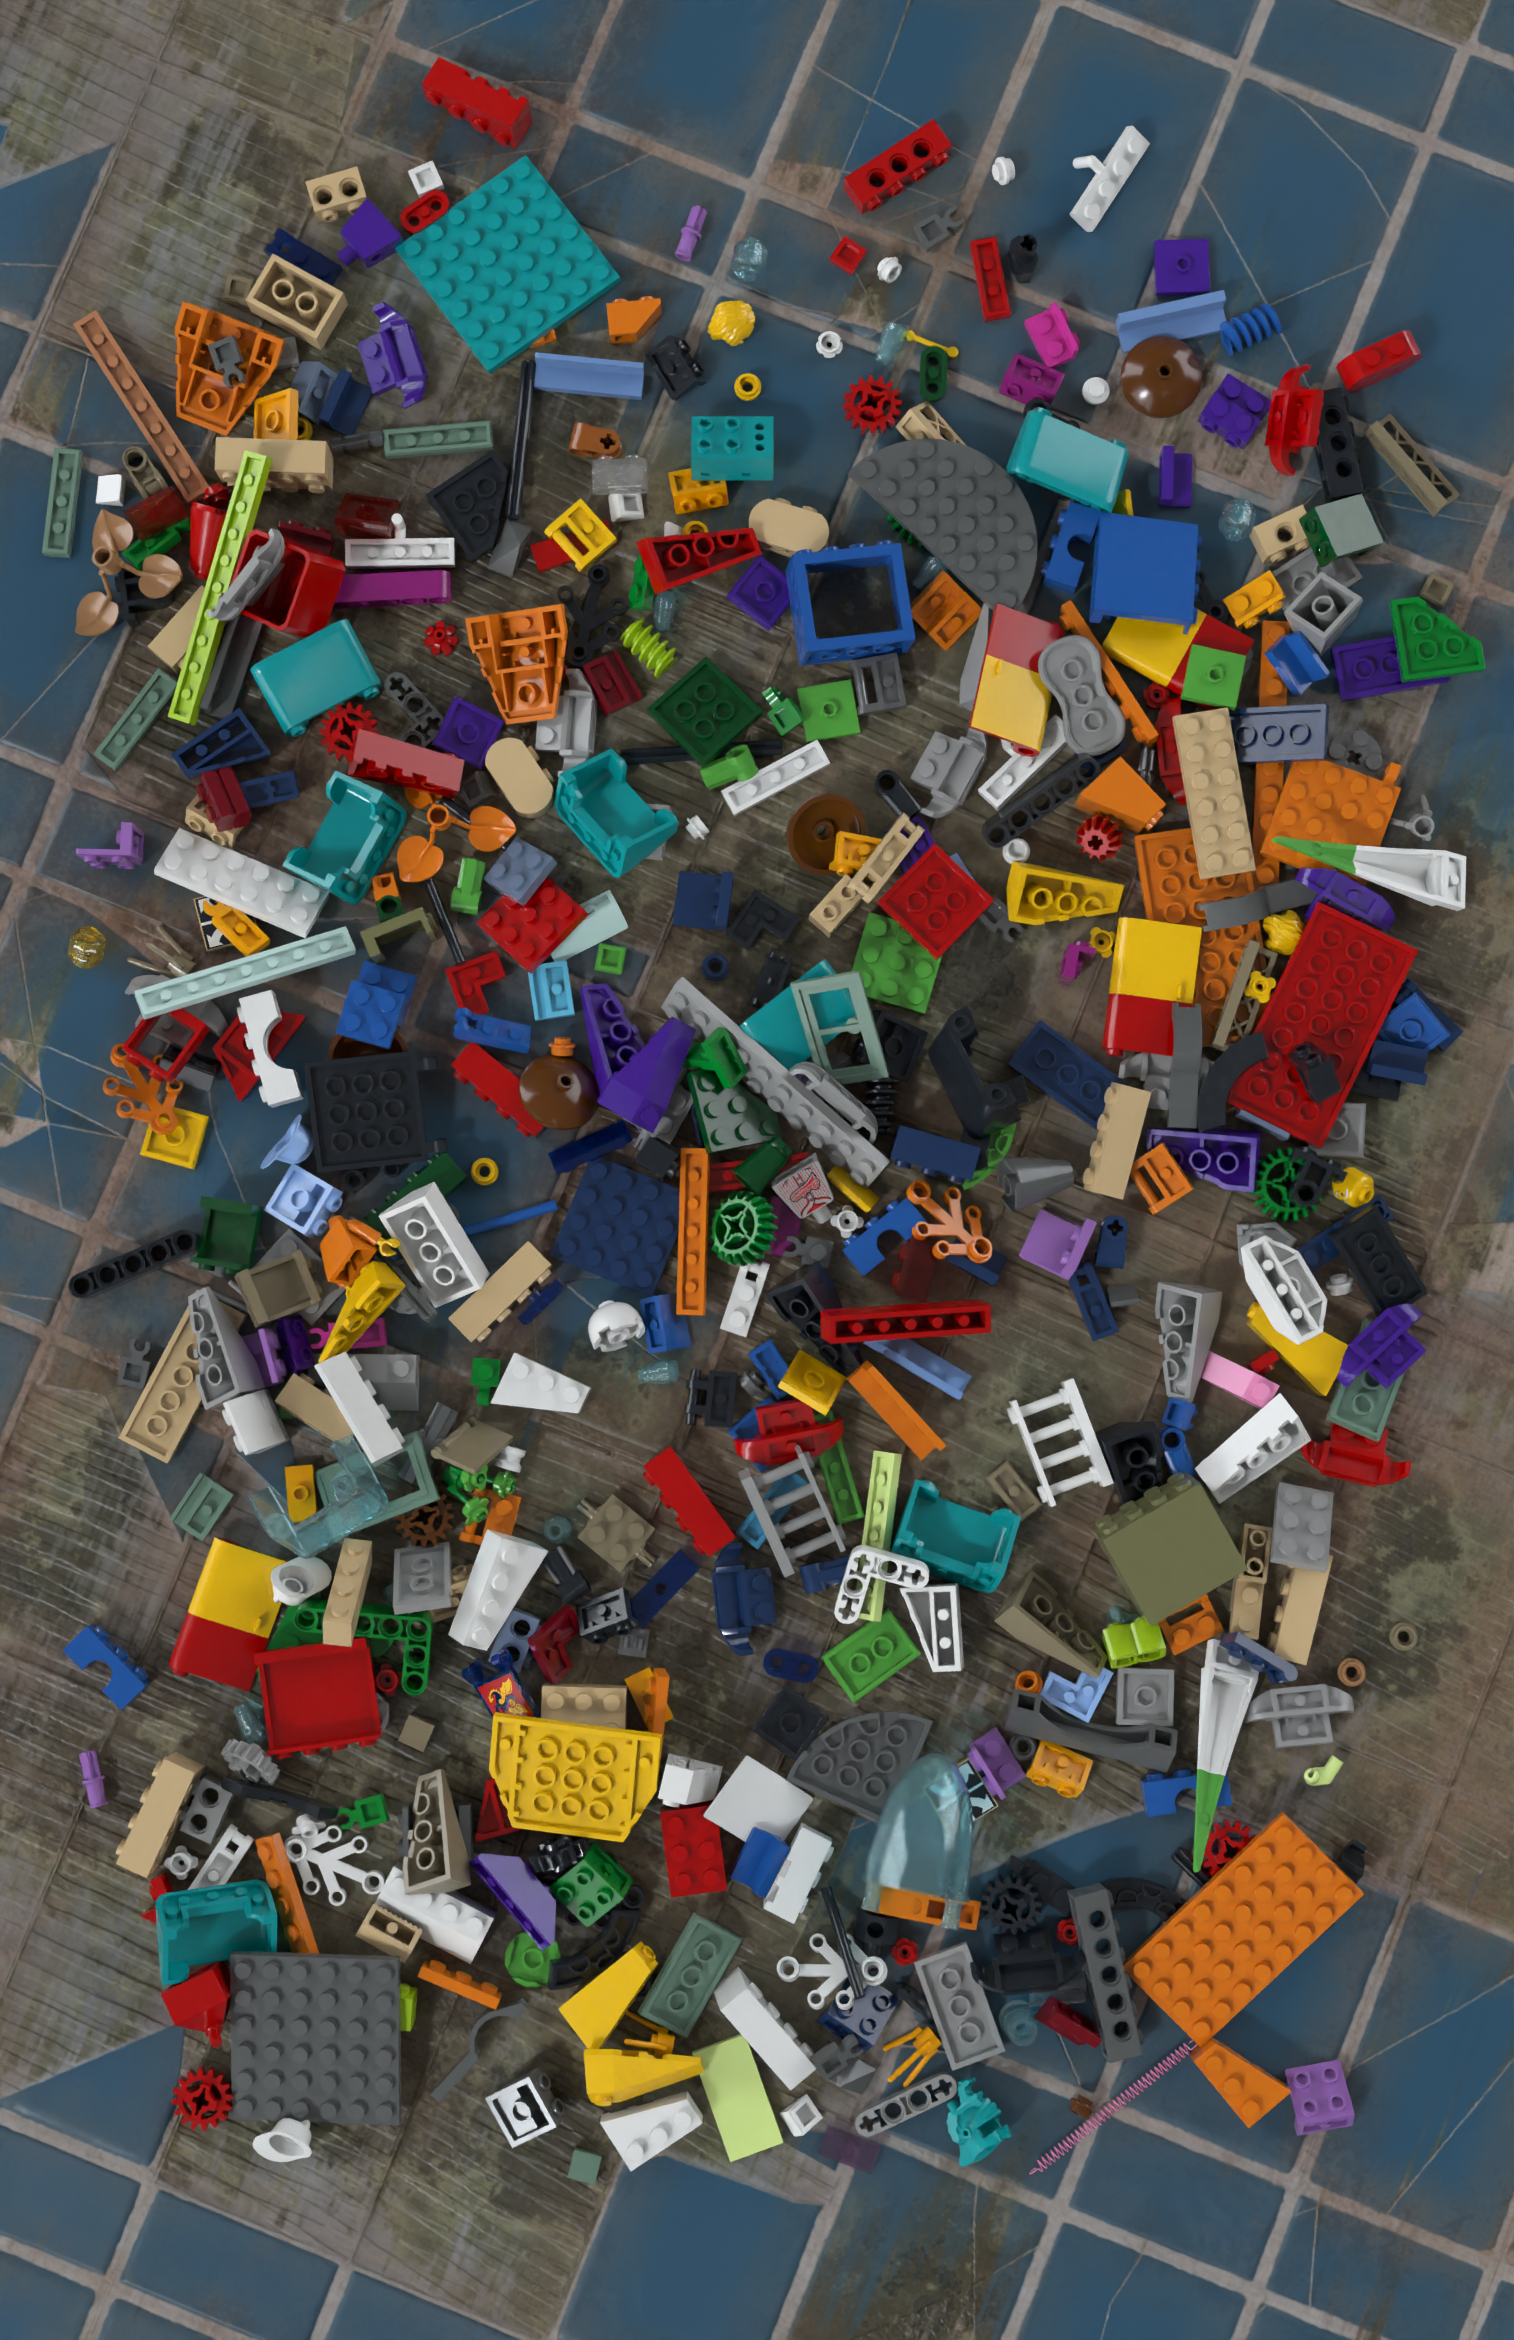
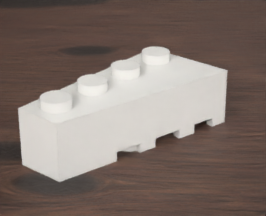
M1279 1393L1212 1454L1205 1458L1195 1470L1220 1504L1303 1447L1311 1439L1299 1416L1281 1393Z
M487 1529L448 1635L462 1645L487 1651L545 1558L548 1550L532 1541Z
M738 1966L718 1982L713 1992L720 2011L790 2091L817 2069L810 2057L814 2054L807 2043L801 2044L796 2038L798 2035L788 2022L785 2024L781 2020L778 2010L771 2002L768 2003L764 1999L759 1988L753 1982L751 1983Z

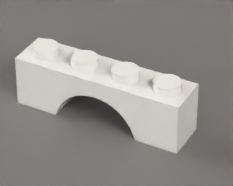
M272 990L240 998L241 1006L237 1007V1012L241 1023H246L248 1033H245L244 1037L248 1049H253L255 1059L251 1062L255 1075H260L263 1086L259 1087V1092L263 1103L267 1102L268 1106L274 1108L305 1099L298 1073L293 1069L277 1066L271 1059L268 1051L269 1035L272 1029L283 1020L276 994Z

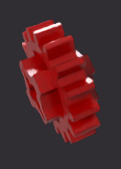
M869 375L867 382H864L860 377L858 378V386L852 383L849 385L851 393L844 394L846 403L843 404V411L848 412L845 415L846 421L853 420V430L859 426L861 427V435H864L867 430H871V435L875 436L876 430L880 429L885 434L886 425L892 428L895 426L893 418L900 417L898 408H901L902 400H895L899 397V390L891 391L893 385L891 381L885 385L883 384L882 376L879 377L878 381H874L873 376ZM860 394L861 402L857 403V406L854 407L855 399ZM871 402L873 406L877 405V408L873 409L872 406L867 405ZM888 405H890V410L888 414L884 417L883 410L886 409Z
M351 702L347 703L346 709H343L338 704V712L334 713L328 710L330 719L321 720L322 724L326 727V729L319 730L320 735L326 737L321 743L324 747L329 746L327 753L330 756L336 753V759L339 762L343 757H346L347 762L350 763L353 743L347 737L346 724L353 731V741L358 729L380 735L378 730L373 729L378 726V722L376 719L370 720L372 713L369 710L363 714L364 708L360 704L356 709H353ZM349 716L358 717L361 720L353 721L349 719ZM339 721L336 730L332 731L334 725ZM344 744L349 746L351 750H344L336 745Z
M1223 1819V1826L1213 1822L1214 1830L1209 1832L1204 1853L1206 1859L1202 1861L1204 1867L1211 1866L1208 1871L1210 1875L1214 1876L1222 1869L1217 1864L1228 1863L1232 1859L1226 1854L1227 1849L1224 1840L1233 1847L1234 1857L1256 1836L1255 1834L1248 1835L1250 1827L1245 1825L1240 1829V1822L1238 1820H1235L1233 1825H1230L1227 1819ZM1226 1832L1238 1833L1241 1837L1231 1838ZM1217 1839L1216 1848L1211 1851L1213 1842Z
M204 2065L198 2068L197 2073L191 2068L187 2072V2077H180L178 2082L181 2086H175L172 2091L178 2096L173 2098L171 2104L179 2106L174 2114H182L184 2116L181 2121L182 2124L189 2120L192 2122V2130L198 2124H201L202 2130L206 2131L209 2123L216 2128L219 2125V2119L225 2121L228 2117L226 2111H231L233 2107L232 2103L228 2100L234 2096L232 2091H228L232 2082L227 2081L224 2083L222 2080L225 2076L224 2072L217 2076L215 2075V2067H212L209 2072H205ZM203 2080L202 2084L199 2086H189L191 2083L195 2081ZM214 2085L218 2088L220 2094L217 2093ZM205 2088H206V2091H205V2100H207V2101H206V2103H204V2105L201 2107L202 2102H201V2096H199V2095H200V2094L205 2090ZM186 2102L189 2103L192 2111L188 2108ZM208 2110H218L212 2115L204 2116V2113Z

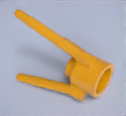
M627 2010L626 2016L656 2031L657 2034H651L650 2042L625 2039L624 2043L626 2045L648 2048V2051L622 2050V2056L634 2057L640 2051L648 2052V2055L662 2059L663 2055L672 2054L675 2035L668 2034L669 2029L658 2026Z
M918 2026L912 2032L883 2046V2050L887 2051L916 2038L913 2045L917 2051L888 2077V2082H893L922 2055L924 2057L903 2083V2087H908L929 2059L939 2051L937 2048L942 2043L929 2026L924 2030Z

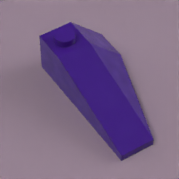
M607 983L580 987L593 1073L599 1094H601L609 1078L616 1071L619 1072L630 1061L629 1058L634 1053L638 1054L646 1046L638 1035L640 1031L635 1024L632 1025L624 1014L623 1006Z
M672 1016L649 1039V1043L638 1054L634 1053L629 1058L630 1061L619 1072L616 1071L609 1078L596 1102L653 1133L667 1109L696 1029Z

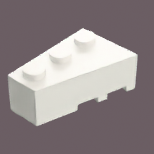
M959 1583L927 1584L920 1589H912L905 1586L899 1588L920 1636L921 1644L932 1671H961L964 1668Z
M803 1823L800 1824L789 1846L791 1849L766 1898H763L764 1909L793 1924L795 1923L799 1913L802 1914L809 1900L807 1895L811 1887L815 1888L820 1879L821 1873L819 1869L822 1863H827L833 1853L834 1847L831 1846V1837Z
M686 2091L656 2099L647 2104L634 2105L621 2111L602 2114L600 2124L630 2171H633L703 2123V2114L689 2092Z

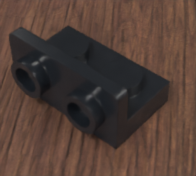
M668 335L649 350L645 356L670 398L677 401L696 385L703 386L707 381L703 376L705 374L704 369L690 355L691 348L686 340L682 337Z
M620 1588L576 1605L580 1637L590 1641L592 1644L606 1643L609 1638L617 1635H627L633 1629L641 1626L640 1620L632 1616L629 1591L625 1588Z

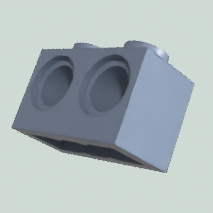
M513 1608L500 1628L488 1661L518 1673L521 1672L523 1667L528 1668L533 1652L529 1651L530 1646L527 1639L542 1626L539 1625L541 1617ZM518 1620H525L529 1623L530 1631L528 1634L522 1635L516 1631L515 1624ZM514 1646L519 1650L520 1657L518 1660L511 1661L507 1659L505 1655L507 1647Z

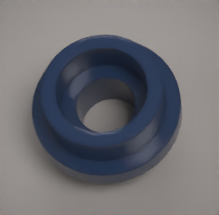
M710 954L703 960L702 972L707 979L720 981L727 976L729 963L721 954ZM713 963H718L721 966L719 972L711 971L710 967Z

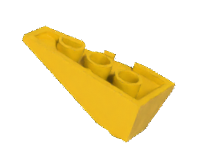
M1012 861L1006 886L1008 920L1041 925L1045 924L1044 922L1065 921L1074 917H1090L1118 912L1124 885L1044 866Z
M372 1261L361 1269V1275L353 1283L318 1360L319 1363L344 1352L347 1353L406 1287L386 1263Z
M584 2049L587 2094L591 2103L598 2106H609L612 2102H622L705 2073V2066L701 2057L666 2054L662 2056V2059H656V2057L648 2055V2052L639 2051L638 2055L633 2057L622 2056V2050Z

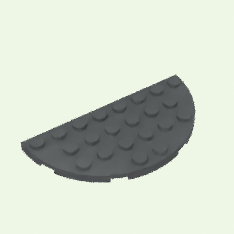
M915 439L884 447L864 458L848 472V475L993 612L996 604L1016 611L1019 609L1030 588L1037 561L1036 527L1029 504L1013 478L994 460L971 447L941 439Z

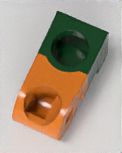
M394 872L373 876V893L380 923L405 914Z

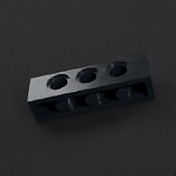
M1341 387L1323 390V408L1320 417L1319 436L1317 438V445L1314 447L1326 504L1363 494L1366 489L1364 474H1360L1358 464H1360V453L1357 447L1354 448L1352 439L1355 435L1354 425L1352 421H1348L1347 416L1349 402L1347 396H1343ZM1325 416L1334 417L1337 424H1329L1325 420ZM1331 442H1338L1342 446V450H1334ZM1336 468L1345 469L1348 473V476H1340L1337 473Z

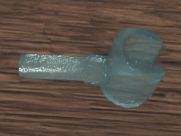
M1118 1605L1110 1607L1108 1609L1109 1612L1105 1613L1109 1624L1134 1621L1142 1617L1140 1614H1123Z

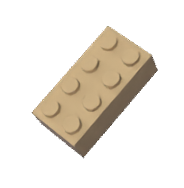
M216 437L215 471L224 486H227L230 490L234 489L245 450L273 459L264 491H270L271 488H281L285 492L309 489L312 493H324L325 490H333L334 457L326 441Z
M174 1752L168 1757L165 1756L162 1761L159 1760L152 1773V1776L156 1778L150 1787L147 1786L140 1799V1802L144 1804L138 1813L135 1812L129 1822L128 1828L131 1829V1832L126 1839L123 1838L116 1850V1854L119 1855L116 1862L117 1865L145 1878L149 1877L159 1868L180 1823L179 1819L182 1811L192 1797L191 1791L196 1781L200 1779L206 1765L178 1752Z

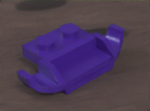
M381 302L372 307L373 312L379 317L382 326L378 327L380 332L357 343L372 393L379 396L397 387L404 394L405 402L402 403L403 408H409L422 399L428 373L413 326L393 307L385 302Z
M1301 867L1295 877L1297 881L1317 892L1304 914L1308 919L1317 902L1325 904L1364 924L1366 921H1369L1386 931L1390 930L1396 919L1384 897L1334 869Z
M1401 1304L1387 1308L1349 1343L1343 1355L1337 1379L1347 1388L1360 1373L1366 1370L1387 1389L1427 1351L1407 1332L1424 1314L1412 1304Z

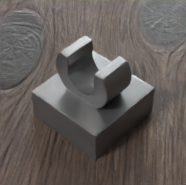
M635 1628L631 1633L621 1635L618 1654L646 1658L650 1629Z

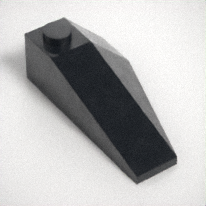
M820 1262L798 1270L765 1293L778 1315L786 1323L790 1320L801 1331L799 1335L805 1341L809 1338L819 1348V1354L843 1376L852 1374L864 1363L856 1342L830 1344L821 1338V1310L840 1309L843 1307L833 1282Z

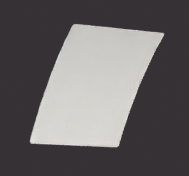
M745 1756L703 1816L745 1842L753 1827L777 1835L785 1840L809 1807L813 1798L756 1760Z

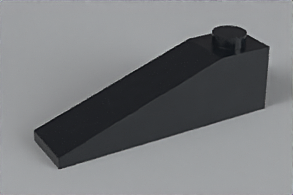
M1154 1421L1120 1422L1094 1432L1114 1482L1113 1486L1121 1506L1126 1502L1132 1500L1135 1502L1144 1497L1143 1494L1152 1487H1161V1482L1163 1481V1472L1161 1471L1163 1444Z

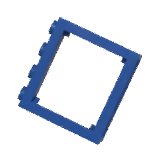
M890 540L878 542L875 546H866L864 543H858L849 546L848 549L830 546L822 549L820 552L803 549L792 555L785 572L799 666L856 660L896 652L897 655H902L908 652L915 641V633L901 543L893 544ZM887 565L897 629L889 632L826 639L816 638L807 574Z

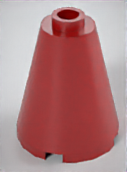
M192 502L190 507V570L195 571L194 577L207 580L227 511Z

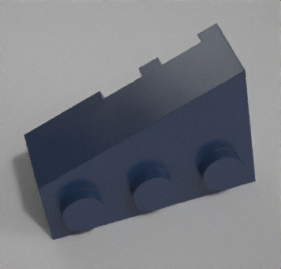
M240 708L171 753L185 776L190 780L200 778L203 772L217 771L220 768L229 766L234 769L274 758Z
M901 1125L895 1130L888 1155V1160L894 1163V1166L908 1170L911 1167L920 1169L922 1174L937 1177L938 1174L948 1176V1181L964 1185L965 1181L970 1182L972 1180L981 1148Z

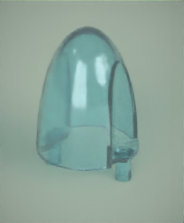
M933 1753L919 1758L901 1775L894 1785L877 1823L864 1873H861L860 1879L866 1883L861 1909L879 1912L883 1887L943 1898L945 1907L940 1927L959 1930L962 1904L965 1905L966 1902L970 1901V1896L967 1894L972 1864L973 1817L970 1795L964 1777L957 1765L947 1756Z

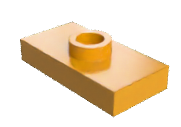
M314 1464L285 1467L289 1523L318 1520Z
M650 1666L624 1679L647 1728L648 1721H645L646 1704H650L651 1694H648V1679L653 1677ZM668 1703L665 1722L674 1718Z

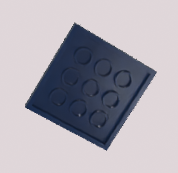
M592 1154L550 1256L646 1296L653 1297L678 1236L680 1189Z

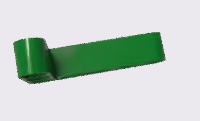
M306 1599L300 1603L293 1617L295 1627L303 1632L323 1634V1618L328 1600ZM362 1603L359 1616H366L371 1623L364 1625L358 1621L354 1636L405 1641L402 1687L410 1695L423 1693L429 1680L434 1629V1617L431 1612L425 1610L395 1615L393 1606ZM301 1612H311L314 1615V1619H305ZM389 1618L395 1619L399 1625L391 1627L387 1625L385 1620ZM422 1621L426 1624L427 1628L417 1629L413 1622ZM421 1648L425 1654L416 1656L412 1653L411 1649ZM419 1675L423 1681L413 1682L409 1676Z

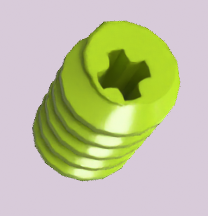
M642 617L626 629L620 640L624 639V647H632L631 654L634 656L639 655V661L641 663L647 662L646 668L649 671L655 669L654 676L660 678L677 662L678 657H673L676 648L674 647L667 651L666 647L669 641L665 640L659 643L658 640L661 633L658 632L651 635L653 625L651 624L643 628L645 618Z

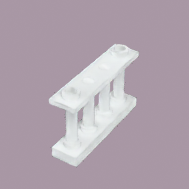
M1074 1378L1060 1382L1062 1388L1058 1389V1393L1021 1407L1018 1406L1017 1400L1009 1401L1011 1408L1007 1409L1011 1423H1017L1040 1482L1041 1486L1037 1487L1039 1497L1042 1503L1047 1502L1050 1507L1056 1505L1053 1496L1092 1481L1094 1483L1099 1482L1101 1487L1114 1483ZM1061 1403L1064 1405L1069 1404L1072 1414L1068 1415V1419L1031 1433L1028 1432L1024 1417ZM1071 1429L1074 1431L1079 1430L1082 1437L1079 1445L1042 1459L1038 1458L1034 1443ZM1081 1455L1084 1457L1089 1456L1092 1467L1088 1468L1089 1471L1049 1486L1043 1471L1044 1469Z

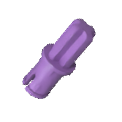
M696 205L692 207L685 227L681 228L682 236L674 254L680 260L691 261L697 240H700L702 237L700 231L707 211L701 206Z
M95 1750L82 1752L79 1755L84 1775L82 1784L86 1785L90 1808L106 1805L108 1800L106 1799L102 1781L105 1777L100 1773Z

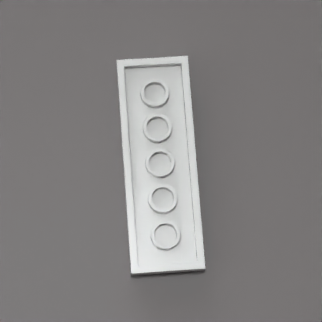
M181 828L178 829L154 868V874L305 939L329 899V892Z

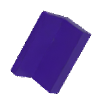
M1163 446L1159 454L1158 507L1190 508L1192 505V454L1174 453V446Z

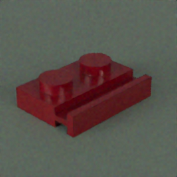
M617 650L582 665L581 670L592 686L593 692L606 716L642 699L643 696Z

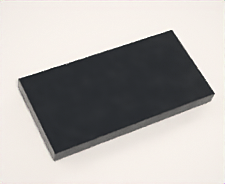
M1371 1204L1328 1235L1377 1317L1387 1308L1401 1304H1413L1428 1293L1375 1204Z

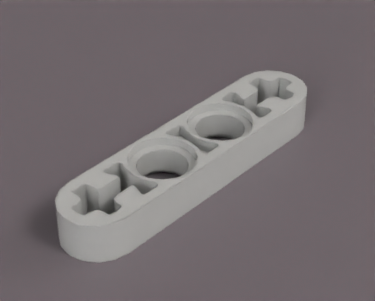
M938 2072L862 2108L855 2116L856 2130L862 2136L871 2137L951 2099L957 2092L955 2078L949 2072ZM941 2079H944L946 2083L951 2082L948 2086V2092L944 2093L943 2089H939L934 2092L936 2098L931 2099L930 2091L926 2087L927 2085L931 2084L932 2090L940 2086L939 2081ZM923 2091L927 2096L925 2103L922 2105L913 2104L910 2100L913 2092ZM889 2103H897L901 2107V2112L897 2117L892 2118L885 2113V2108ZM880 2109L881 2116L885 2121L881 2124L880 2118L872 2122L873 2127L870 2129L866 2125H860L863 2123L864 2116L873 2119L877 2117L875 2110Z

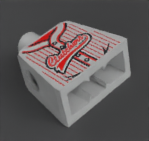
M816 1152L776 1175L771 1180L773 1190L800 1219L812 1213L818 1224H821L832 1217L827 1204L834 1200V1196Z

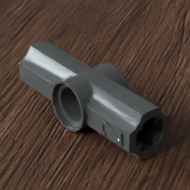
M437 1402L427 1423L419 1430L430 1467L437 1460L432 1457L431 1450L438 1447L447 1437L459 1414L458 1411L441 1402ZM408 1456L398 1476L419 1487Z

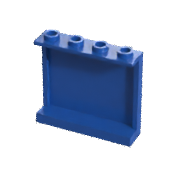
M1101 512L1095 533L1089 622L1100 623L1103 615L1183 625V634L1187 635L1191 624H1196L1198 609L1194 608V600H1197L1199 593V584H1195V576L1198 577L1201 563L1196 557L1197 552H1200L1202 536H1198V524Z

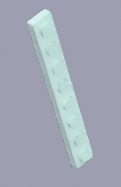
M345 926L134 991L135 998L145 1020L355 955L356 949Z

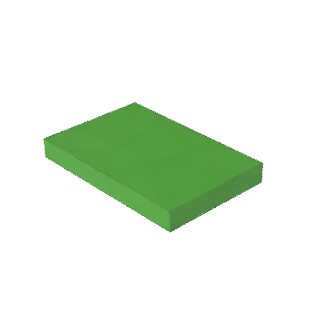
M887 1608L882 1612L881 1622H867L823 1654L821 1659L851 1701L855 1703L921 1655V1653L890 1609Z

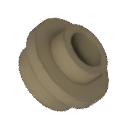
M1400 1622L1391 1628L1389 1639L1396 1649L1407 1651L1416 1645L1418 1634L1411 1624ZM1402 1631L1407 1633L1405 1641H1400L1398 1638L1399 1633Z

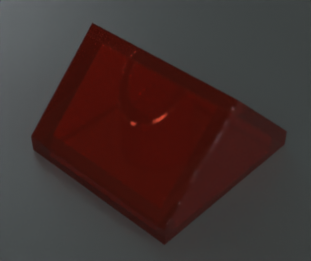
M173 486L123 511L141 542L190 517L177 490Z
M346 493L336 514L335 525L340 535L367 539H394L395 527L391 518L394 514L398 513L400 500Z

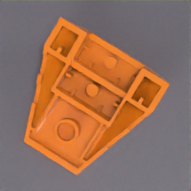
M182 301L175 325V337H177V354H175V363L177 364L176 417L228 436L277 368L285 340L269 331L223 313ZM231 335L236 337L244 360V364L239 365L238 369L245 374L247 382L243 384L239 381L238 376H234L232 378L233 389L228 388L223 382L225 372L219 373L216 371L208 345Z
M564 604L465 618L469 646L472 653L476 654L482 666L480 670L483 676L487 677L493 689V698L506 725L556 718L568 634Z

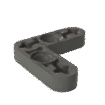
M399 672L391 673L385 679V689L388 695L415 723L397 740L407 742L410 737L415 736L421 740L420 747L429 749L438 730L431 729L426 734L430 738L427 741L418 730L422 728L423 732L427 731L430 727L428 724L430 720L434 722L439 720L438 725L440 727L444 718L404 674ZM394 680L398 683L403 681L401 685L407 692L405 698L399 690L395 689L392 691V682ZM417 698L423 702V708L421 711L414 713L408 709V704L412 699Z

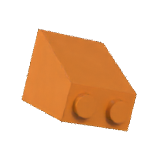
M1120 756L1080 793L1074 805L1078 809L1092 815L1100 813L1103 819L1110 815V822H1119L1120 826L1140 833L1144 828L1149 831L1160 821V818L1164 815L1161 811L1166 803Z

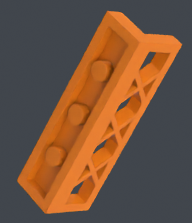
M866 1360L847 1378L850 1384L921 1461L935 1447L941 1451L946 1446L870 1362Z

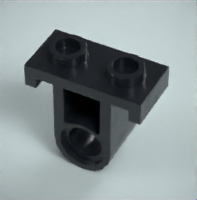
M122 568L118 576L114 578L116 590L118 593L121 592L122 602L118 603L119 615L130 627L141 626L140 619L135 613L167 608L175 599L174 589L162 598L153 599L145 596L139 589L140 577L135 578L134 573L125 568Z
M1311 1041L1297 1045L1294 1051L1286 1054L1290 1064L1295 1066L1306 1092L1316 1105L1342 1091L1333 1070L1336 1067L1332 1058Z
M1302 1146L1301 1149H1293L1288 1157V1161L1295 1162L1299 1159L1302 1163L1289 1188L1288 1198L1291 1204L1298 1208L1313 1206L1320 1199L1331 1175L1335 1177L1333 1182L1340 1184L1343 1183L1348 1172L1342 1170V1165L1334 1160L1327 1159L1325 1162L1317 1158V1153L1307 1147ZM1301 1186L1307 1187L1311 1195L1308 1201H1303L1298 1196V1190Z

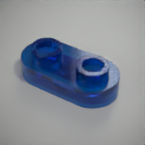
M773 1648L765 1654L763 1659L765 1671L773 1677L808 1683L814 1680L818 1674V1663L809 1654ZM780 1657L783 1661L782 1665L779 1667L773 1666L772 1659ZM801 1663L809 1664L810 1669L808 1672L803 1673L799 1670Z

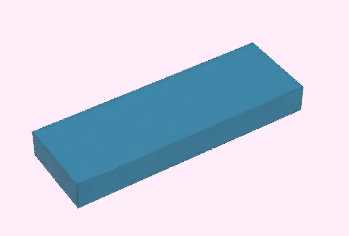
M794 1472L775 1481L762 1500L768 1498L770 1501L808 1482ZM794 1502L775 1510L774 1514L770 1515L773 1524L780 1522ZM753 1509L736 1533L758 1550L767 1537Z

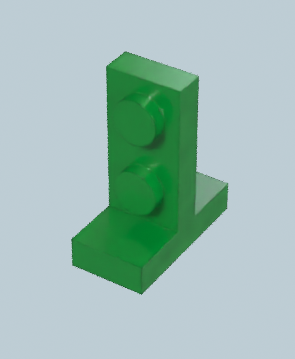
M717 1027L703 1043L692 1041L682 1066L683 1068L714 1070L723 1087L732 1089L748 1073L726 1028Z

